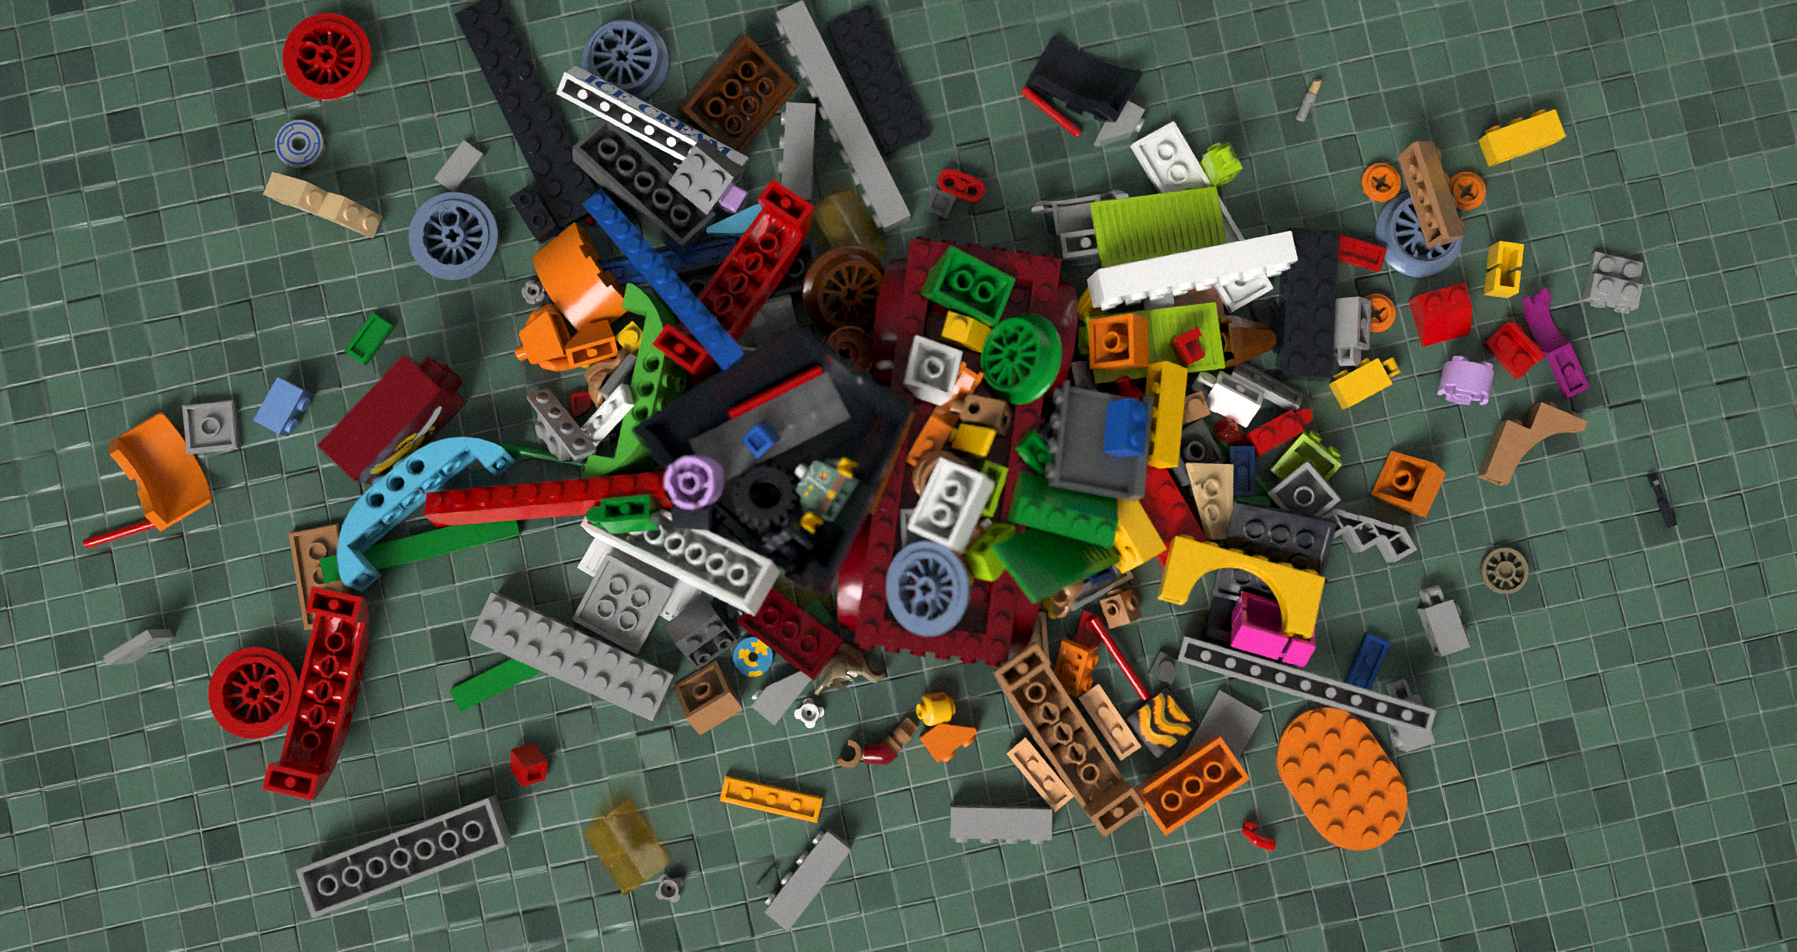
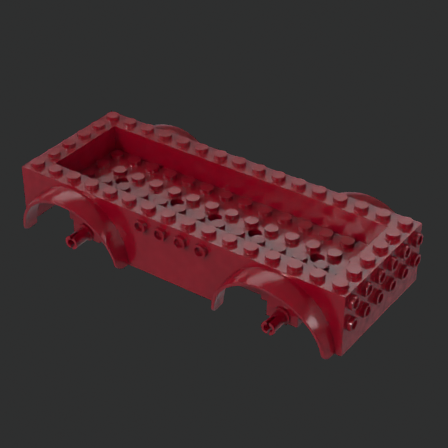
M917 236L916 239H911L908 259H891L886 266L878 295L873 333V374L875 383L880 386L882 384L886 385L894 393L893 396L900 401L901 399L908 401L914 408V415L875 515L867 514L839 573L837 594L838 620L842 629L856 633L854 642L860 643L859 648L874 650L875 645L885 646V652L900 653V649L910 650V655L925 657L926 652L935 653L936 659L951 660V656H957L964 663L976 664L978 659L985 660L986 666L1000 667L1002 663L1008 661L1009 654H1019L1027 648L1036 625L1041 603L1040 600L1033 604L1007 568L994 581L974 578L971 585L970 599L963 615L951 629L939 635L922 636L906 629L892 613L887 600V574L894 558L902 550L899 509L917 508L921 499L915 491L912 481L915 466L906 462V457L937 405L917 398L903 385L914 336L917 335L962 351L960 364L962 361L965 362V367L976 374L982 372L981 353L938 340L946 314L949 311L957 312L921 295L930 270L947 249L953 246L1016 279L998 324L1022 314H1038L1048 319L1059 334L1062 348L1059 371L1052 385L1041 397L1027 404L1016 405L1008 403L994 392L984 376L972 394L1006 402L1013 412L1011 430L1006 436L993 437L986 456L975 460L964 455L961 459L967 462L971 469L974 462L980 460H988L1008 468L1006 482L1001 490L997 509L993 517L988 518L992 523L998 522L1014 525L1015 535L1032 528L1007 521L1019 472L1023 471L1034 474L1015 447L1029 430H1035L1039 433L1044 427L1045 416H1041V411L1051 410L1056 406V403L1053 402L1054 391L1058 386L1067 381L1076 339L1077 294L1073 284L1059 280L1062 259H1057L1054 254L1042 253L1041 256L1031 255V252L1027 250H1016V253L1006 252V248L998 246L984 249L976 243H967L966 246L956 245V242L953 240H941L940 243L931 241L929 237ZM1035 346L1031 350L1036 351L1037 347ZM1030 369L1026 370L1027 375L1030 373ZM959 416L954 425L956 429H958L960 424H965L961 420V416ZM949 436L941 450H951L950 446L952 443L948 442ZM979 517L977 523L985 517ZM926 558L925 562L929 568V559ZM917 565V566L915 567V571H917L919 574L922 575V573H921V571H920V569H919V567H918V565ZM911 577L910 584L916 585L917 580ZM952 580L947 582V586H953ZM910 589L911 597L913 598L917 594L915 589ZM947 590V593L953 596L952 590ZM925 601L924 605H926V613H928L929 604L927 601Z

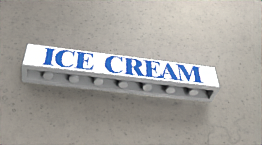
M574 65L563 74L556 93L563 98L684 161L695 144L706 139L745 171L750 160L749 157L588 71ZM742 173L741 176L738 178V180H737L736 183L733 185V187L739 182V180L741 179L743 173Z

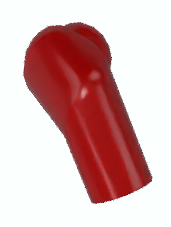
M1246 820L1244 827H1241L1242 834L1254 846L1273 851L1276 847L1275 839L1256 833L1257 823Z

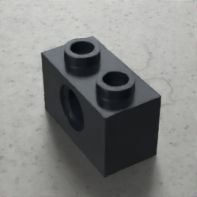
M530 184L509 197L529 230L541 245L562 232L537 191Z

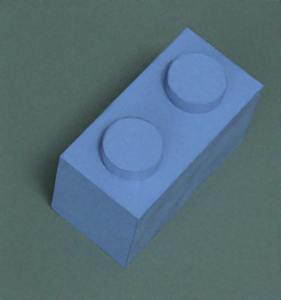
M277 377L253 421L280 435L289 436L290 433L296 430L301 413L310 405L311 400L309 398L312 393L288 380Z

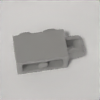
M1359 296L1336 298L1333 349L1338 350V363L1340 366L1359 365L1361 350H1369L1371 300Z
M1439 585L1420 590L1424 606L1417 608L1433 655L1442 657L1469 648L1468 640H1470V636L1466 627L1462 626L1460 620L1461 610L1458 604L1454 603L1453 599H1444ZM1435 596L1437 602L1431 603L1430 597Z
M1405 679L1387 684L1389 696L1423 705L1420 695L1410 692ZM1402 690L1403 696L1398 697L1396 692ZM1391 724L1393 730L1391 738L1393 744L1399 750L1408 752L1435 743L1432 731H1430V735Z

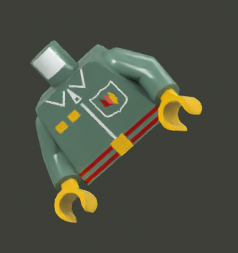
M846 458L827 459L823 463L814 461L810 467L805 463L797 467L795 475L801 479V482L797 486L796 491L801 496L800 503L805 515L802 520L804 527L814 532L816 523L821 524L823 522L819 517L831 522L834 521L859 480L851 475V470L854 466L857 467V463Z

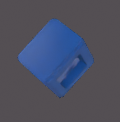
M763 420L756 424L741 440L758 459L781 438L770 424Z

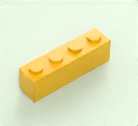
M1168 361L1149 364L1145 396L1153 397L1147 465L1159 469L1178 467L1188 372L1187 368Z

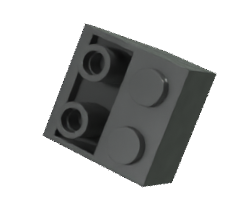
M706 596L665 624L676 646L697 670L738 642L733 632Z

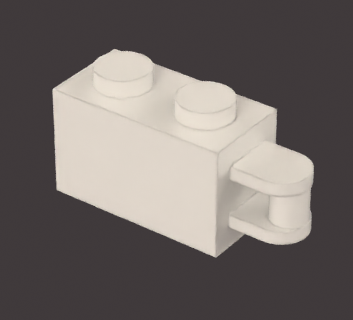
M1221 370L1216 377L1201 371L1192 384V389L1195 392L1202 391L1209 410L1217 412L1229 418L1233 423L1244 427L1248 426L1260 408L1264 396L1263 392Z

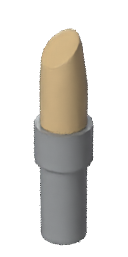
M1321 79L1314 80L1302 100L1303 103L1296 116L1298 121L1304 122L1311 106L1314 105L1322 83Z

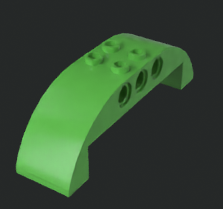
M627 283L622 308L646 318L630 387L634 406L623 418L615 458L589 455L583 478L646 472L656 461L650 456L652 452L641 445L631 429L681 397L686 388L687 369L652 346V343L666 324L675 329L680 320L665 301L631 283Z

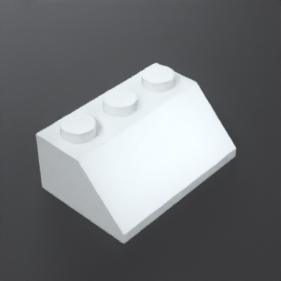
M940 458L907 529L962 554L995 483L984 475Z

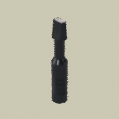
M1655 473L1648 475L1650 487H1653L1656 494L1657 504L1667 528L1678 525L1667 498L1662 494L1659 487L1660 483Z

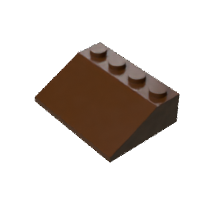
M737 35L679 103L676 109L704 134L742 153L797 89L798 85L747 35Z

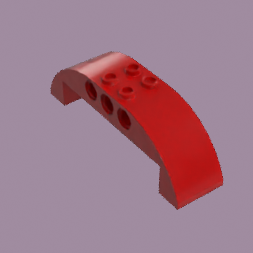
M774 179L770 181L758 198L762 210L697 298L735 342L755 318L790 268L806 238L814 215L815 207ZM682 321L679 322L675 329L666 324L652 343V346L693 374L706 370L716 362Z
M314 586L311 588L306 612L316 615L280 761L268 764L262 790L311 801L316 799L326 785L344 746L362 678L369 639V612L364 597Z

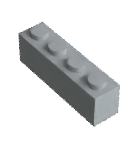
M786 102V110L781 111V125H785V134H780V149H784L783 158H779L778 173H782V182L778 183L812 204L817 117L816 104Z
M950 804V838H955V842L968 843L970 839H980L981 843H995V839H1005V843L1019 844L1020 840H1030L1031 844H1046V840H1052V809L1050 806Z
M829 828L825 833L821 830L811 842L814 844L809 853L804 851L796 861L799 865L793 873L789 870L780 882L783 886L779 892L773 891L764 902L768 905L764 913L787 931H789L851 851L852 846Z

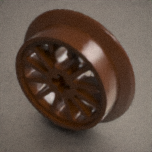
M854 245L838 246L820 255L808 269L802 286V301L808 316L820 327L831 331L845 326L860 328L875 318L879 290L884 275L880 261L870 251ZM847 266H851L849 278L845 269ZM861 266L864 270L857 277L859 267ZM839 270L842 278L836 280L833 274ZM829 279L835 283L833 288L825 287ZM836 297V303L828 307L831 302L830 299ZM861 298H868L866 303H863ZM857 303L862 306L859 310H857Z

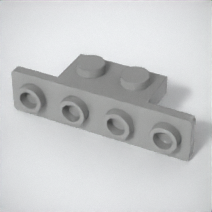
M546 388L527 394L528 402L538 413L537 425L535 426L536 433L540 439L545 441L551 454H555L560 462L570 460V455L574 460L596 453L594 444L550 389Z

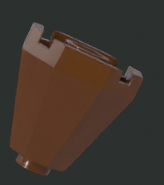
M1233 315L1218 318L1225 368L1234 367L1272 350L1273 345L1276 344V334L1269 325Z

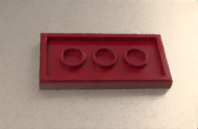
M773 587L769 590L755 616L744 612L737 621V624L813 681L816 680L844 642V639Z

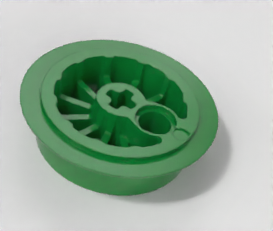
M1022 314L1004 320L992 329L982 348L981 368L986 381L1002 400L1016 405L1027 404L1041 397L1049 389L1057 376L1061 363L1062 348L1059 334L1048 319L1038 314ZM1036 346L1037 350L1032 351L1031 349ZM1030 369V373L1027 375L1026 370Z

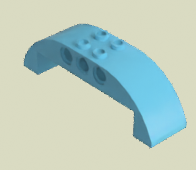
M455 437L430 443L418 449L406 459L397 461L393 465V470L386 475L378 477L373 482V486L358 499L343 523L337 549L338 570L341 581L346 586L362 592L381 576L363 553L426 501L427 492L439 491L477 458L497 478L516 464V460L505 449L492 442L479 438Z

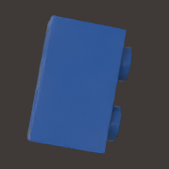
M1131 398L1108 402L1103 452L1120 458L1144 454L1148 404Z

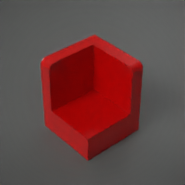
M1198 327L1169 341L1182 367H1186L1205 357L1197 341V338L1202 336Z
M531 743L511 749L510 770L522 787L546 780L547 760L536 744Z

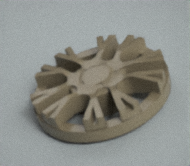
M1498 548L1492 550L1481 562L1480 576H1482L1485 586L1496 593H1515L1525 585L1528 579V564L1523 555L1514 549ZM1499 552H1502L1503 561H1501ZM1509 553L1515 555L1511 562L1507 559ZM1492 556L1495 557L1496 564L1489 561ZM1520 561L1522 565L1517 567L1513 565ZM1487 566H1492L1493 571L1486 570ZM1516 570H1523L1522 579L1515 576ZM1492 573L1494 578L1489 581L1487 574ZM1497 579L1500 580L1497 587H1495L1494 584ZM1511 579H1513L1518 585L1515 586L1512 583ZM1504 581L1508 583L1509 590H1503Z

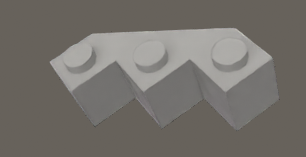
M1336 508L1330 509L1320 516L1336 520L1337 526L1333 539L1342 534L1353 553L1363 552L1376 544L1385 561L1389 563L1397 562L1417 550L1404 527L1387 524Z

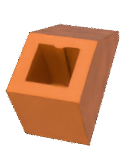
M939 723L936 726H932L919 738L937 763L941 760L946 763L956 755L954 750L961 745L965 748L976 740L974 735L978 732L974 726Z

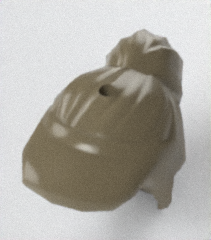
M844 641L820 673V680L814 693L819 695L825 686L846 691L847 687L842 685L841 682L853 681L854 677L858 675H863L871 683H877L885 677L886 672L873 671L861 650L855 645Z

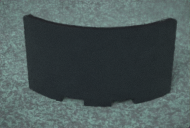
M1053 36L1025 85L1050 101L1054 97L1066 103L1065 109L1082 115L1083 112L1094 115L1093 118L1095 120L1116 122L1143 72L1141 70L1126 69L1107 64L1077 50L1058 36Z

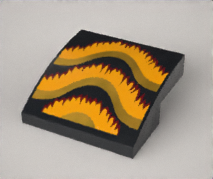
M1167 685L1151 696L1146 703L1129 714L1125 719L1156 758L1171 749L1198 726L1196 720Z

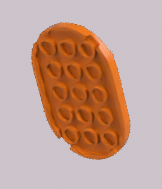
M1317 707L1295 716L1285 726L1279 737L1276 765L1284 785L1314 828L1331 843L1349 850H1367L1388 841L1398 831L1404 820L1407 810V792L1400 773L1372 733L1356 716L1337 708Z

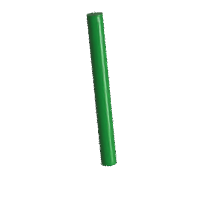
M504 442L501 446L509 454L560 462L555 454H551L549 450ZM570 455V460L560 463L586 467L588 457L579 464L574 463Z

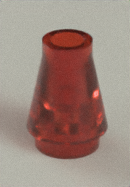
M1222 418L1215 424L1213 429L1215 437L1229 446L1248 445V441L1244 438L1233 419Z

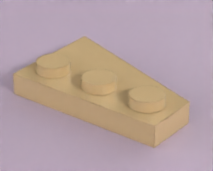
M1185 463L1205 537L1207 539H1225L1233 510V464Z

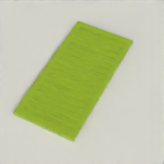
M1216 186L1099 201L1089 204L1102 269L1228 244Z
M1216 302L1092 316L1084 319L1089 345L1090 319L1131 313L1147 317L1149 364L1168 361L1181 366L1169 341L1198 327L1202 336L1197 338V341L1205 357L1184 367L1188 369L1187 373L1225 368ZM1148 368L1092 370L1094 384L1115 382L1117 378L1122 376H1130L1131 380L1147 378Z

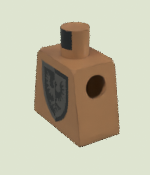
M968 394L965 401L953 399L950 406V413L961 416V420L966 425L996 431L995 433L1006 436L1010 418L1013 414L1006 402ZM1002 415L1007 416L1005 425L1001 422Z

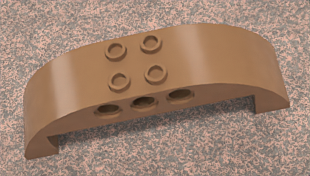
M1034 642L994 670L993 674L1009 702L1064 784L1074 795V798L1100 833L1106 837L1146 807L1133 787L1123 779L1049 667L1051 663L1039 645Z

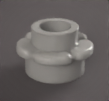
M529 280L526 282V286L522 288V296L530 304L539 303L545 298V288L541 282Z

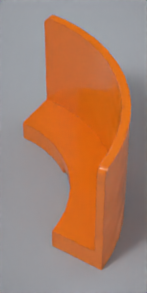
M574 222L533 256V263L538 277L551 300L572 326L579 331L585 325L606 319L610 325L628 310L622 308L626 288L615 278L610 270L606 272L599 264L602 258L595 247L593 237L579 224Z
M163 412L153 415L109 441V455L118 463L129 480L135 479L141 489L137 491V494L142 503L144 516L160 531H163L213 500L208 480L195 455H188L186 453L185 439Z

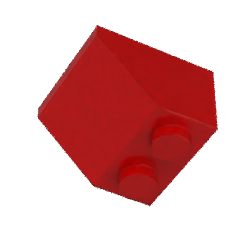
M1465 283L1417 295L1408 301L1422 347L1471 334L1472 305Z

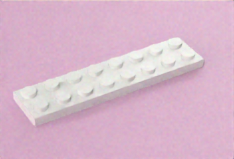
M1174 121L1131 145V149L1158 194L1213 187ZM1218 196L1227 243L1245 240ZM1266 274L1260 275L1258 279L1244 282L1242 278L1228 286L1221 287L1220 283L1213 286L1228 312L1232 313L1273 289Z

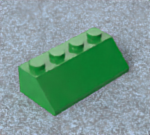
M1023 471L1019 472L1007 521L1099 546L1113 547L1119 523L1117 498L1047 486L1048 478Z

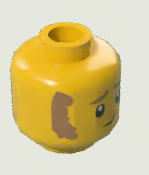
M945 692L924 694L916 707L917 716L927 726H936L939 723L947 724L951 721L952 716L955 715L954 700Z

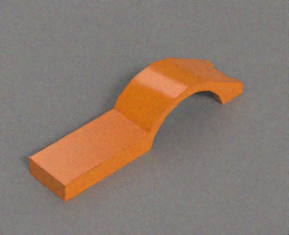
M962 361L958 369L952 399L940 406L936 405L906 457V462L915 466L918 460L926 453L938 449L941 450L959 418V415L950 413L953 399L965 401L968 394H973L984 373H974L965 367L966 363Z

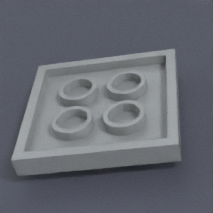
M607 553L572 620L638 655L674 588Z

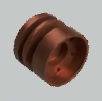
M841 327L819 340L820 343H828L838 356H840L839 352H842L843 356L853 362L855 366L853 369L857 372L862 370L867 372L873 365V341L868 333L859 327Z

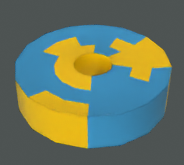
M749 637L742 640L736 646L733 660L740 673L750 677H757L770 669L773 663V651L756 637ZM751 652H755L758 655V659L755 662L749 659Z

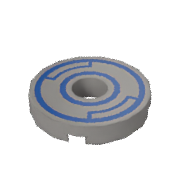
M293 120L286 123L278 131L275 138V150L278 157L286 165L295 169L315 166L322 159L326 150V144L324 143L323 133L313 123L305 120ZM300 139H305V148L296 150V142Z

